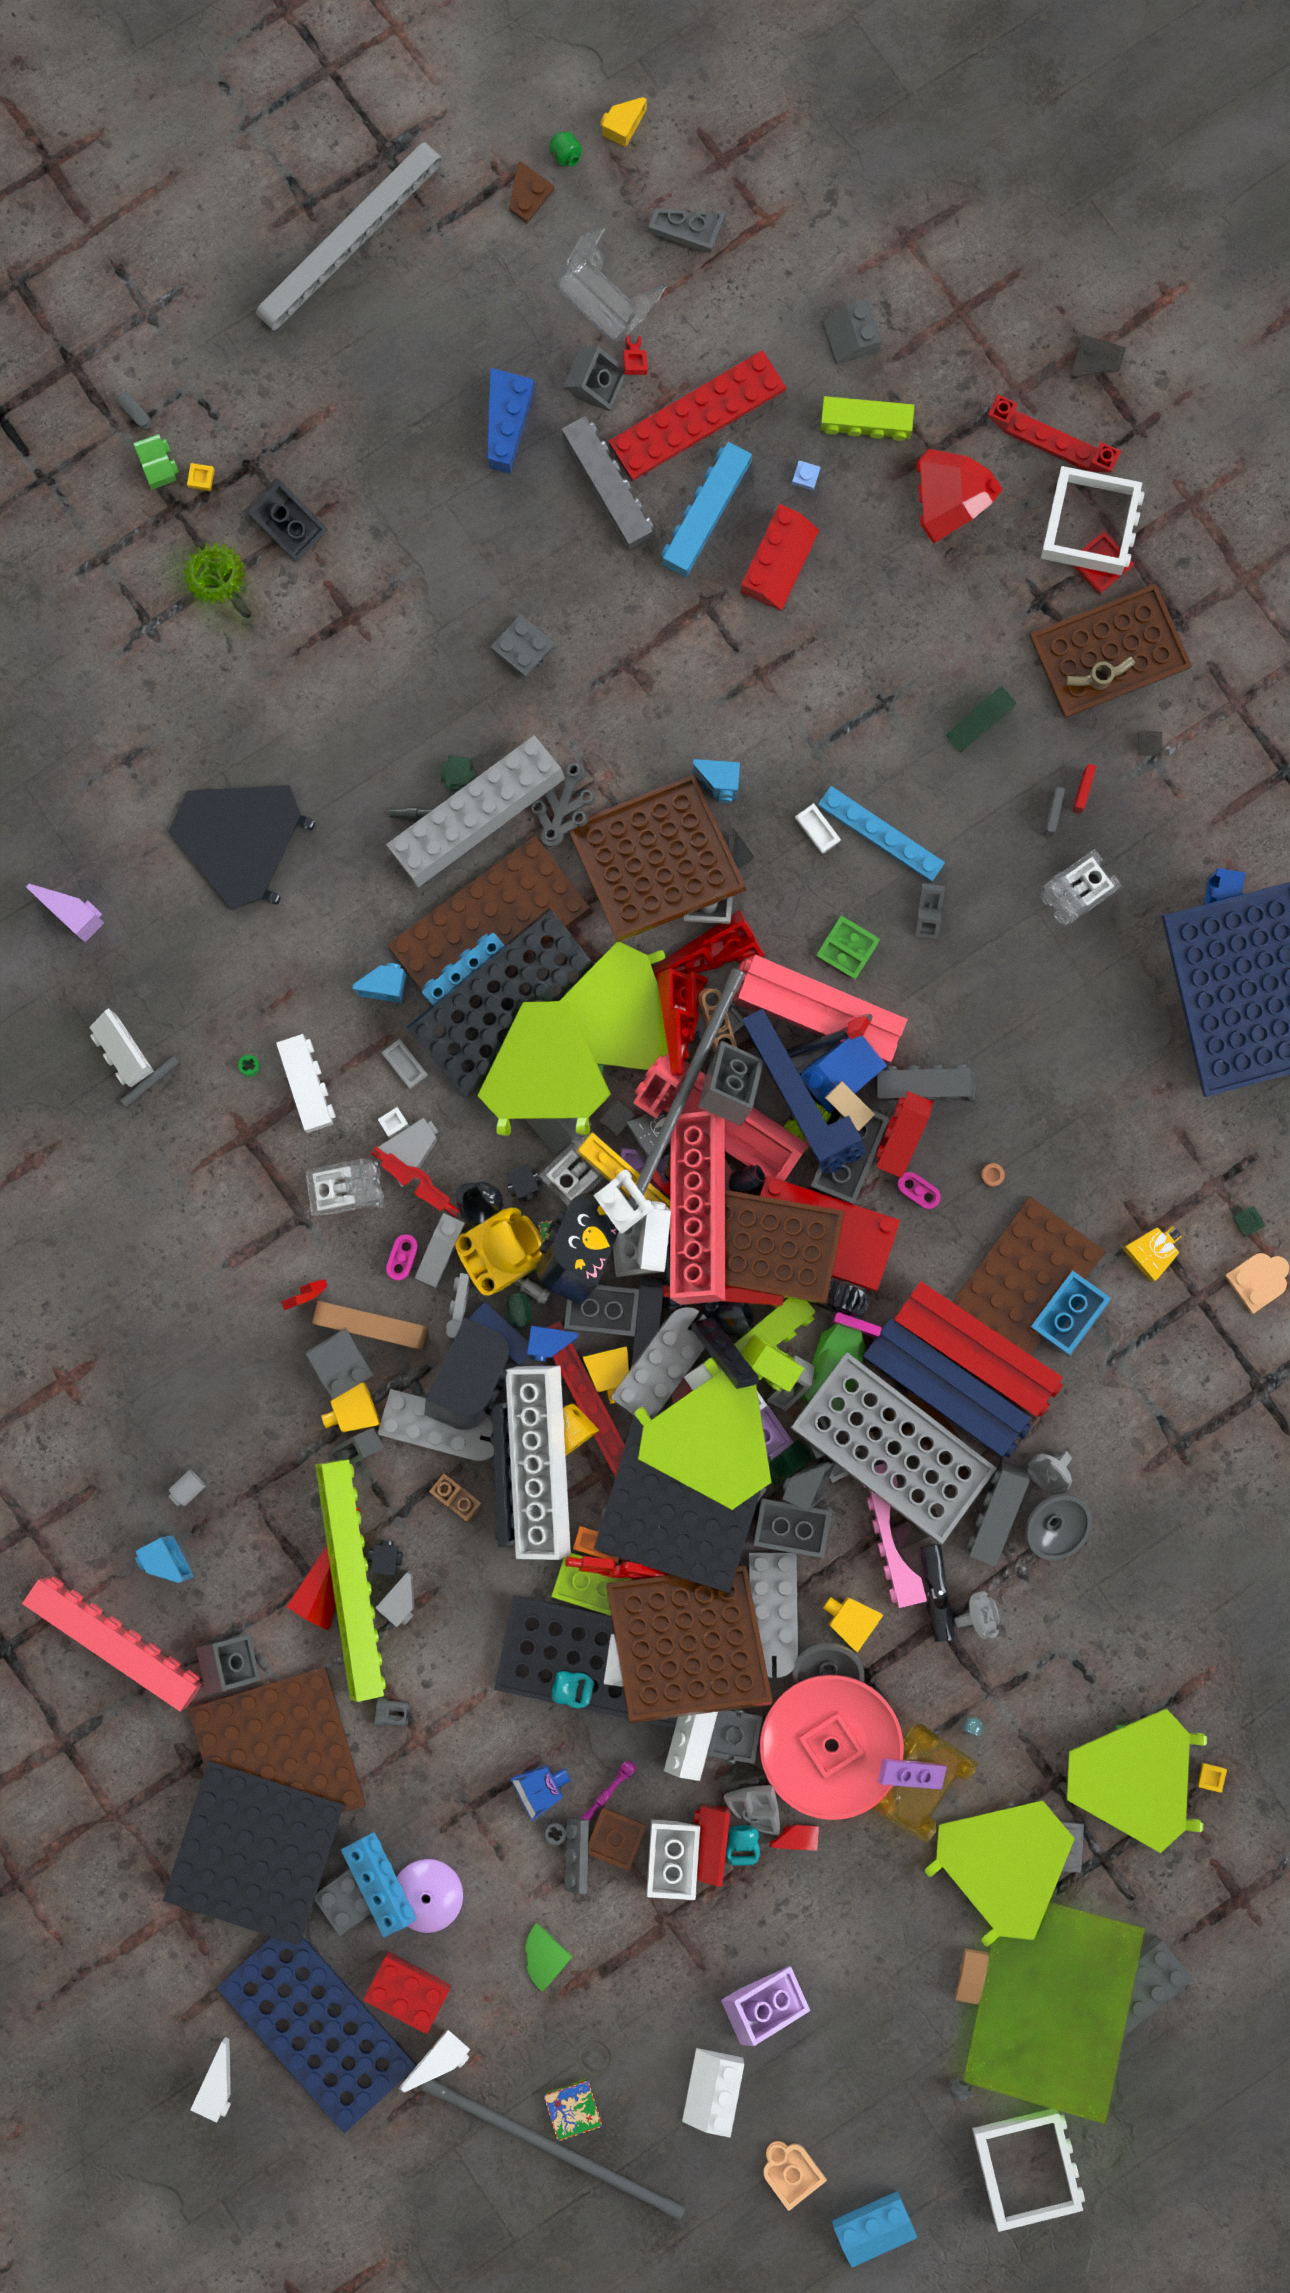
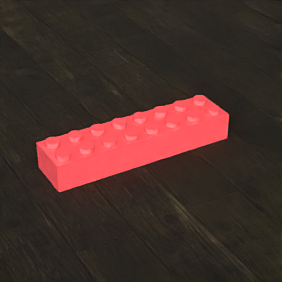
M709 1111L681 1114L671 1134L670 1299L680 1305L725 1301V1119Z
M52 1576V1578L47 1577L36 1582L22 1604L178 1711H182L189 1706L203 1685V1682L199 1680L201 1678L199 1674L189 1669L186 1671L181 1668V1663L172 1656L167 1658L160 1653L162 1650L153 1643L148 1645L141 1640L142 1636L136 1631L130 1629L128 1632L121 1627L123 1623L115 1617L111 1616L108 1618L103 1615L102 1608L94 1603L89 1605L82 1600L84 1597L75 1590L70 1592L63 1587L64 1583L58 1578Z

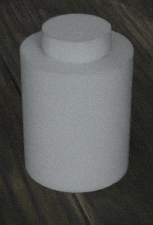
M188 1470L169 1489L171 1493L169 1498L177 1506L180 1504L186 1506L206 1485L192 1470Z

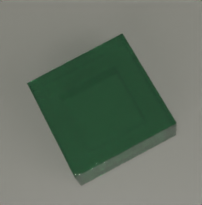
M1254 1205L1232 1217L1244 1238L1266 1226Z

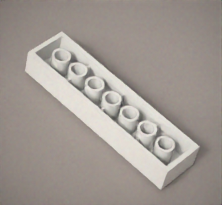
M516 1366L506 1369L516 1559L560 1560L571 1555L560 1366Z

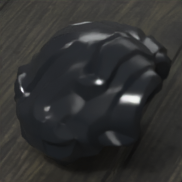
M484 1181L462 1184L455 1193L459 1212L462 1218L469 1223L480 1224L500 1212L504 1206L503 1195L499 1189Z

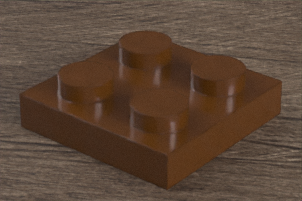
M602 1807L588 1842V1855L629 1871L647 1825Z

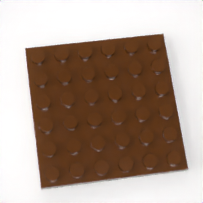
M694 774L587 817L586 825L578 826L569 831L617 943L747 890Z
M747 1566L737 1567L730 1593L675 1575L607 1583L606 1589L629 1724L772 1704L773 1701Z
M327 1667L188 1709L205 1770L208 1761L212 1760L344 1803L346 1805L343 1812L366 1805Z

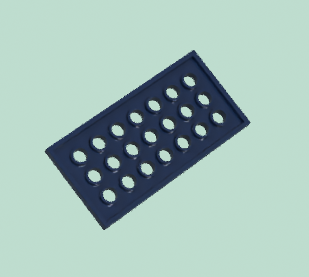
M304 1936L300 1945L270 1937L217 1987L219 1992L344 2133L417 2066L415 2061ZM283 1949L292 1951L293 1959L291 1961L285 1962L281 1959L280 1952ZM272 1966L275 1969V1976L273 1978H266L262 1973L263 1967ZM299 1967L308 1969L309 1977L307 1979L301 1980L297 1977L296 1970ZM248 1982L255 1983L257 1993L254 1995L247 1994L244 1988L245 1984ZM288 1984L291 1987V1994L289 1996H282L278 1991L279 1985ZM316 1985H321L325 1989V1995L321 1998L315 1997L312 1993V1988ZM268 2000L272 2002L273 2011L270 2013L263 2012L260 2007L262 2001ZM297 2002H304L307 2005V2012L305 2014L296 2013L294 2005ZM332 2003H336L341 2007V2013L337 2016L331 2015L328 2011V2006ZM281 2018L286 2019L289 2022V2029L286 2031L279 2030L276 2025L277 2020ZM313 2020L322 2022L323 2030L317 2033L311 2030L310 2023ZM352 2021L357 2025V2031L354 2034H348L345 2031L344 2024L346 2022ZM295 2037H302L306 2045L302 2049H296L292 2044V2040ZM330 2038H335L339 2042V2048L335 2051L329 2050L326 2046V2041ZM370 2040L373 2043V2050L364 2052L360 2048L361 2041ZM311 2055H318L321 2058L322 2063L319 2067H312L309 2064L308 2058ZM346 2056H351L355 2060L356 2064L351 2069L345 2068L342 2064V2059ZM379 2058H386L390 2066L386 2070H380L376 2066V2061ZM328 2073H333L337 2076L338 2082L335 2085H328L324 2080V2076ZM363 2074L370 2076L372 2080L371 2085L368 2087L361 2086L358 2082L359 2076ZM344 2091L351 2092L354 2097L353 2102L349 2104L342 2102L340 2098L341 2093Z

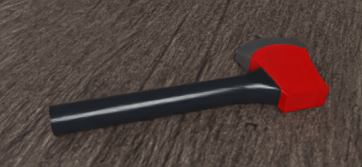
M872 1014L860 1015L849 1021L848 1027L792 1047L786 1051L789 1057L792 1058L842 1039L850 1038L851 1040L865 1034L873 1016Z

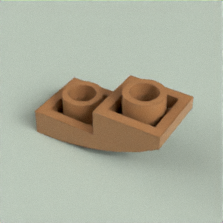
M445 1473L429 1491L468 1523L483 1505Z
M965 1948L959 1968L960 1977L955 1991V2000L979 2005L989 1958L987 1952Z

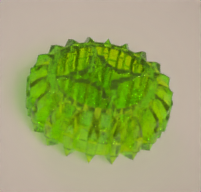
M215 541L212 547L205 543V549L203 550L197 546L196 550L198 553L190 552L189 556L192 560H185V565L188 568L183 569V573L186 575L184 581L186 584H189L188 590L194 592L196 598L202 596V601L205 603L209 598L212 604L216 603L217 598L220 599L221 603L225 602V596L232 599L231 592H240L237 585L243 586L244 581L241 578L246 576L245 571L242 570L245 565L243 562H239L241 560L240 555L235 554V550L232 547L227 550V545L224 543L219 548L218 543ZM211 558H222V559H225V560H224V561H223V560H220V561H218V562H214V561H211L210 559H211ZM204 563L205 569L200 573V577L197 578L198 569ZM209 566H211L213 571L216 570L220 580H218L216 575L213 576ZM232 568L231 577L228 580V582L225 583L224 576L229 572L228 570ZM210 584H216V585H218L219 587H218V588H207V587H204V585L208 586V585H210Z

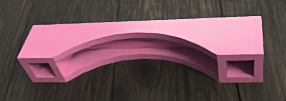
M885 1463L874 1465V1470L877 1473H884L886 1469ZM895 1475L893 1478V1485L897 1488L898 1482ZM869 1490L870 1496L866 1497L869 1511L874 1510L875 1520H872L875 1534L879 1533L881 1543H878L880 1556H885L887 1566H883L886 1580H891L893 1589L889 1590L892 1604L896 1603L897 1607L901 1608L926 1602L927 1599L921 1577L905 1564L895 1548L889 1523L891 1506Z

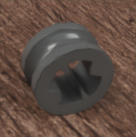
M552 1822L546 1827L545 1838L550 1844L559 1845L565 1840L566 1828L562 1823ZM556 1827L557 1830L562 1831V1835L559 1834V1839L555 1840L554 1836H549V1832H552L551 1828Z

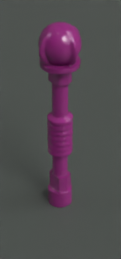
M625 1761L621 1765L616 1779L608 1788L603 1790L596 1799V1803L582 1815L581 1819H586L590 1822L598 1808L603 1806L613 1795L612 1792L620 1782H623L625 1778L629 1779V1776L635 1773L636 1767L633 1762Z

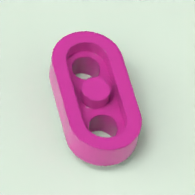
M907 1172L904 1173L903 1178L900 1177L898 1179V1190L920 1207L932 1209L939 1204L941 1199L939 1190L917 1174ZM910 1180L913 1183V1187L911 1189L906 1188L905 1181ZM928 1193L932 1196L931 1202L924 1200L925 1194Z
M401 1235L395 1240L386 1266L387 1274L392 1279L400 1281L408 1277L418 1250V1243L415 1238L410 1235ZM410 1243L411 1248L408 1251H404L402 1245ZM396 1265L403 1266V1271L401 1273L395 1272L394 1269Z

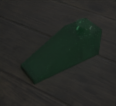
M1003 686L999 687L946 736L960 752H963L1009 714L1016 705L1015 700Z

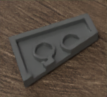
M655 208L648 226V232L711 254L725 220L726 212L718 211V214H706V211L698 210L697 213H686L678 209Z

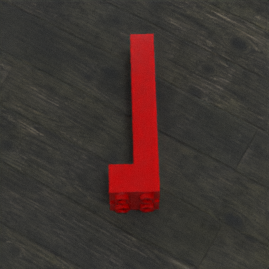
M920 1281L894 1319V1321L940 1354L1011 1401L1010 1404L1032 1419L1037 1417V1415L1039 1417L1044 1415L1050 1406L1047 1402L1049 1397L1052 1396L1054 1398L1063 1387V1384L1060 1383L1063 1378L1062 1376L922 1281Z

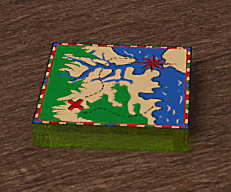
M589 2078L543 2093L557 2142L603 2127Z

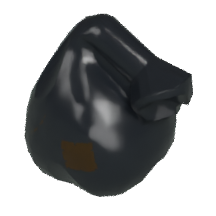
M728 1301L704 1303L707 1319L713 1317L726 1335L743 1336L751 1331L753 1313L748 1303Z

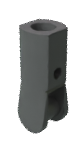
M126 390L118 395L115 400L133 418L140 428L148 430L152 426V420Z

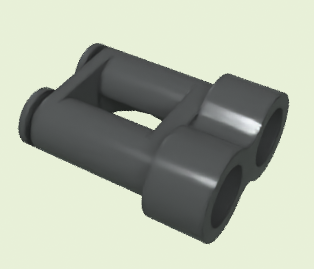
M378 1697L374 1725L383 1726L387 1724L407 1727L409 1717L406 1718L407 1711L408 1713L410 1711L411 1703L389 1701L385 1697ZM389 1710L404 1712V1717L389 1715Z

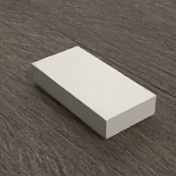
M814 803L795 816L796 821L821 854H824L841 841Z

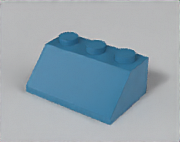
M1072 1270L1031 1328L1051 1346L1069 1358L1110 1303L1111 1298Z
M173 1535L161 1537L135 1551L137 1554L135 1560L141 1570L145 1569L148 1574L177 1583L194 1577Z
M898 2191L832 2220L838 2240L851 2267H855L918 2238Z

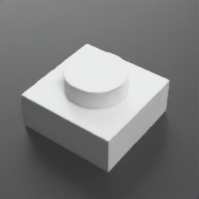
M398 1107L378 1119L390 1139L410 1127Z

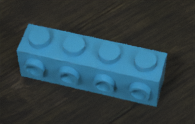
M494 932L491 935H483L477 941L478 945L474 949L470 950L469 948L459 956L460 960L456 964L450 963L441 971L442 975L438 979L432 978L423 986L424 990L422 993L431 1005L436 1003L504 946Z
M375 1832L341 1849L383 1938L417 1920L413 1908L409 1904Z

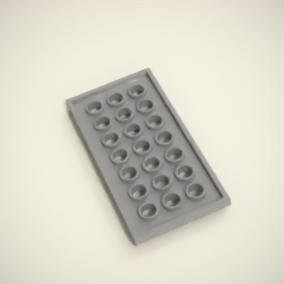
M847 1352L790 1427L939 1544L944 1543L997 1469ZM848 1379L856 1382L857 1389L855 1392L846 1390L845 1383ZM866 1394H872L875 1397L876 1403L873 1407H868L864 1403ZM834 1398L842 1400L843 1408L841 1411H835L832 1408L831 1402ZM885 1408H890L894 1412V1419L890 1422L883 1418ZM853 1412L859 1413L862 1417V1422L859 1426L853 1425L850 1421V1416ZM820 1417H826L829 1420L827 1430H822L818 1427L817 1421ZM904 1423H909L913 1427V1433L910 1436L902 1433L901 1427ZM871 1427H877L880 1430L881 1436L878 1440L870 1438L869 1430ZM839 1431H843L848 1435V1441L845 1445L839 1444L836 1440V1435ZM923 1437L929 1438L932 1442V1446L928 1451L920 1446V1441ZM891 1441L899 1445V1452L896 1455H892L888 1451V1444ZM857 1446L866 1448L867 1456L864 1459H859L855 1455ZM941 1452H947L950 1455L948 1465H943L939 1461ZM909 1456L917 1458L918 1466L916 1469H910L907 1466L906 1461ZM877 1460L885 1463L886 1469L882 1474L874 1470V1463ZM961 1466H965L969 1470V1476L966 1480L958 1476V1469ZM929 1470L934 1471L937 1475V1480L934 1484L928 1483L925 1479V1475ZM895 1475H901L904 1478V1486L902 1488H896L893 1485ZM947 1485L955 1488L956 1494L952 1499L947 1498L944 1494V1489ZM915 1489L923 1493V1500L920 1503H916L912 1499L911 1495ZM933 1504H938L942 1508V1514L938 1518L932 1516L930 1512Z

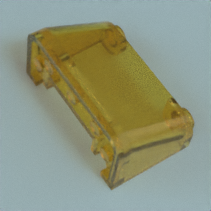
M917 1724L910 1730L903 1741V1760L942 1763L947 1766L942 1789L893 1786L887 1792V1795L873 1808L885 1818L927 1844L936 1832V1821L931 1816L956 1777L962 1780L971 1777L979 1763L923 1724Z

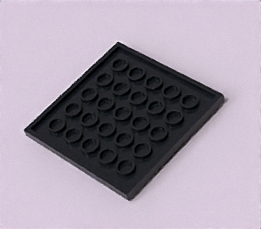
M634 1415L594 1550L730 1593L761 1490L732 1510L639 1460L644 1426ZM767 1455L768 1463H770L772 1456Z
M209 1760L162 1901L300 1945L346 1804Z

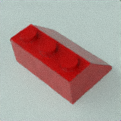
M700 1803V1810L695 1809L694 1824L700 1826L697 1881L722 1887L730 1820L729 1807Z

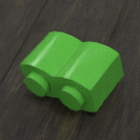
M157 434L133 443L151 490L177 481L175 474L179 473L174 459L169 461L167 453L171 451L166 439L161 440L160 435Z

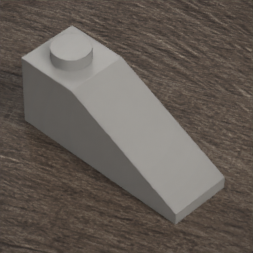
M443 1213L417 1271L416 1279L435 1288L437 1287L455 1250L458 1236L463 1233L466 1227L464 1222Z

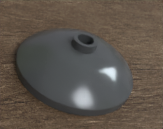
M1057 1494L1043 1500L1032 1511L1026 1524L1025 1536L1028 1546L1037 1556L1046 1560H1060L1071 1556L1083 1546L1090 1534L1092 1527L1091 1512L1080 1498L1071 1494Z
M833 1643L818 1644L806 1649L797 1658L793 1669L794 1684L820 1675L847 1676L864 1683V1667L860 1658L847 1647Z

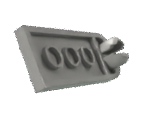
M689 1307L673 1311L618 1385L610 1399L633 1416L638 1408L644 1407L650 1418L654 1419L705 1348L692 1329H687L699 1311ZM699 1314L696 1318L697 1321L707 1319L703 1314Z
M390 1389L377 1435L478 1462L493 1458L494 1447L492 1443L480 1440L481 1436L491 1438L493 1424L490 1415H486L483 1422L475 1428L468 1430L456 1429L424 1415L426 1398Z
M749 1553V1582L768 1678H772V1656H776L777 1679L791 1673L798 1658L796 1553Z

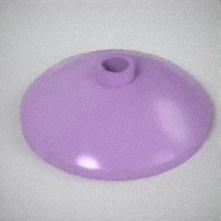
M421 1859L407 1865L397 1876L417 1918L407 1927L418 1932L431 1933L444 1929L455 1920L463 1903V1887L458 1875L450 1866L435 1859ZM425 1894L431 1898L428 1903L422 1900V1896Z

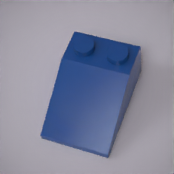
M862 1035L851 1040L846 1038L805 1067L800 1077L818 1101L830 1113L835 1108L825 1097L841 1081L855 1094L883 1070L887 1064Z

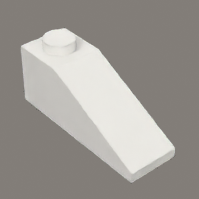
M445 2030L398 2089L401 2092H406L454 2070L457 2066L461 2068L469 2058L467 2053L470 2049L449 2030Z
M226 2037L221 2042L191 2108V2111L216 2123L220 2116H226L231 2105L230 2102H227L231 2092L230 2040Z

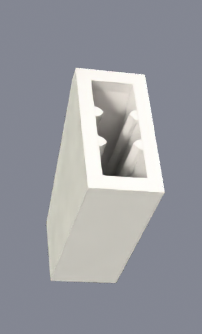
M652 1201L654 1208L642 1220L636 1260L641 1269L664 1272L671 1211L669 1207H665V1203Z

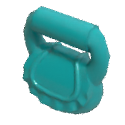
M560 1671L555 1677L552 1700L555 1703L566 1704L577 1709L586 1707L590 1704L594 1682L591 1677L584 1673L572 1674L567 1671ZM579 1680H585L581 1702L579 1703L575 1701Z
M737 1825L728 1829L725 1856L728 1863L732 1866L754 1865L757 1863L760 1856V1846L758 1844L759 1833L755 1827ZM753 1850L754 1852L752 1856H731L732 1851L749 1852Z

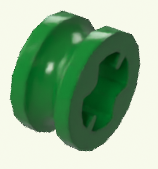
M245 1055L240 1058L238 1068L244 1076L253 1077L258 1074L260 1063L255 1056ZM251 1061H254L255 1063H253V1066L255 1068L253 1070L248 1069L247 1071H245L244 1069L246 1067L243 1064L245 1062L250 1063Z

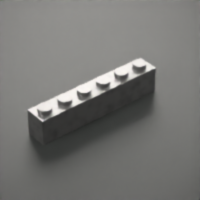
M586 416L562 428V437L628 551H631L653 539V523L649 517L645 518L642 514L643 507L639 499L633 498L630 493L632 488L626 478H621L619 474L621 472L620 467L615 459H610L608 455L609 449L605 441L602 440L600 442L597 437L598 430L593 421L589 422Z

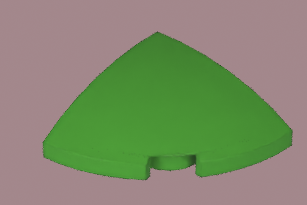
M536 1922L529 1933L525 1952H527L528 1973L534 1984L543 1992L573 1955Z

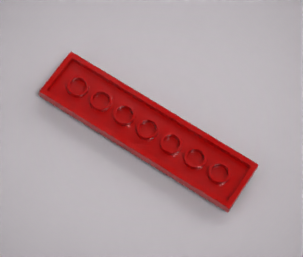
M762 350L609 440V445L630 479L634 481L786 391V386Z

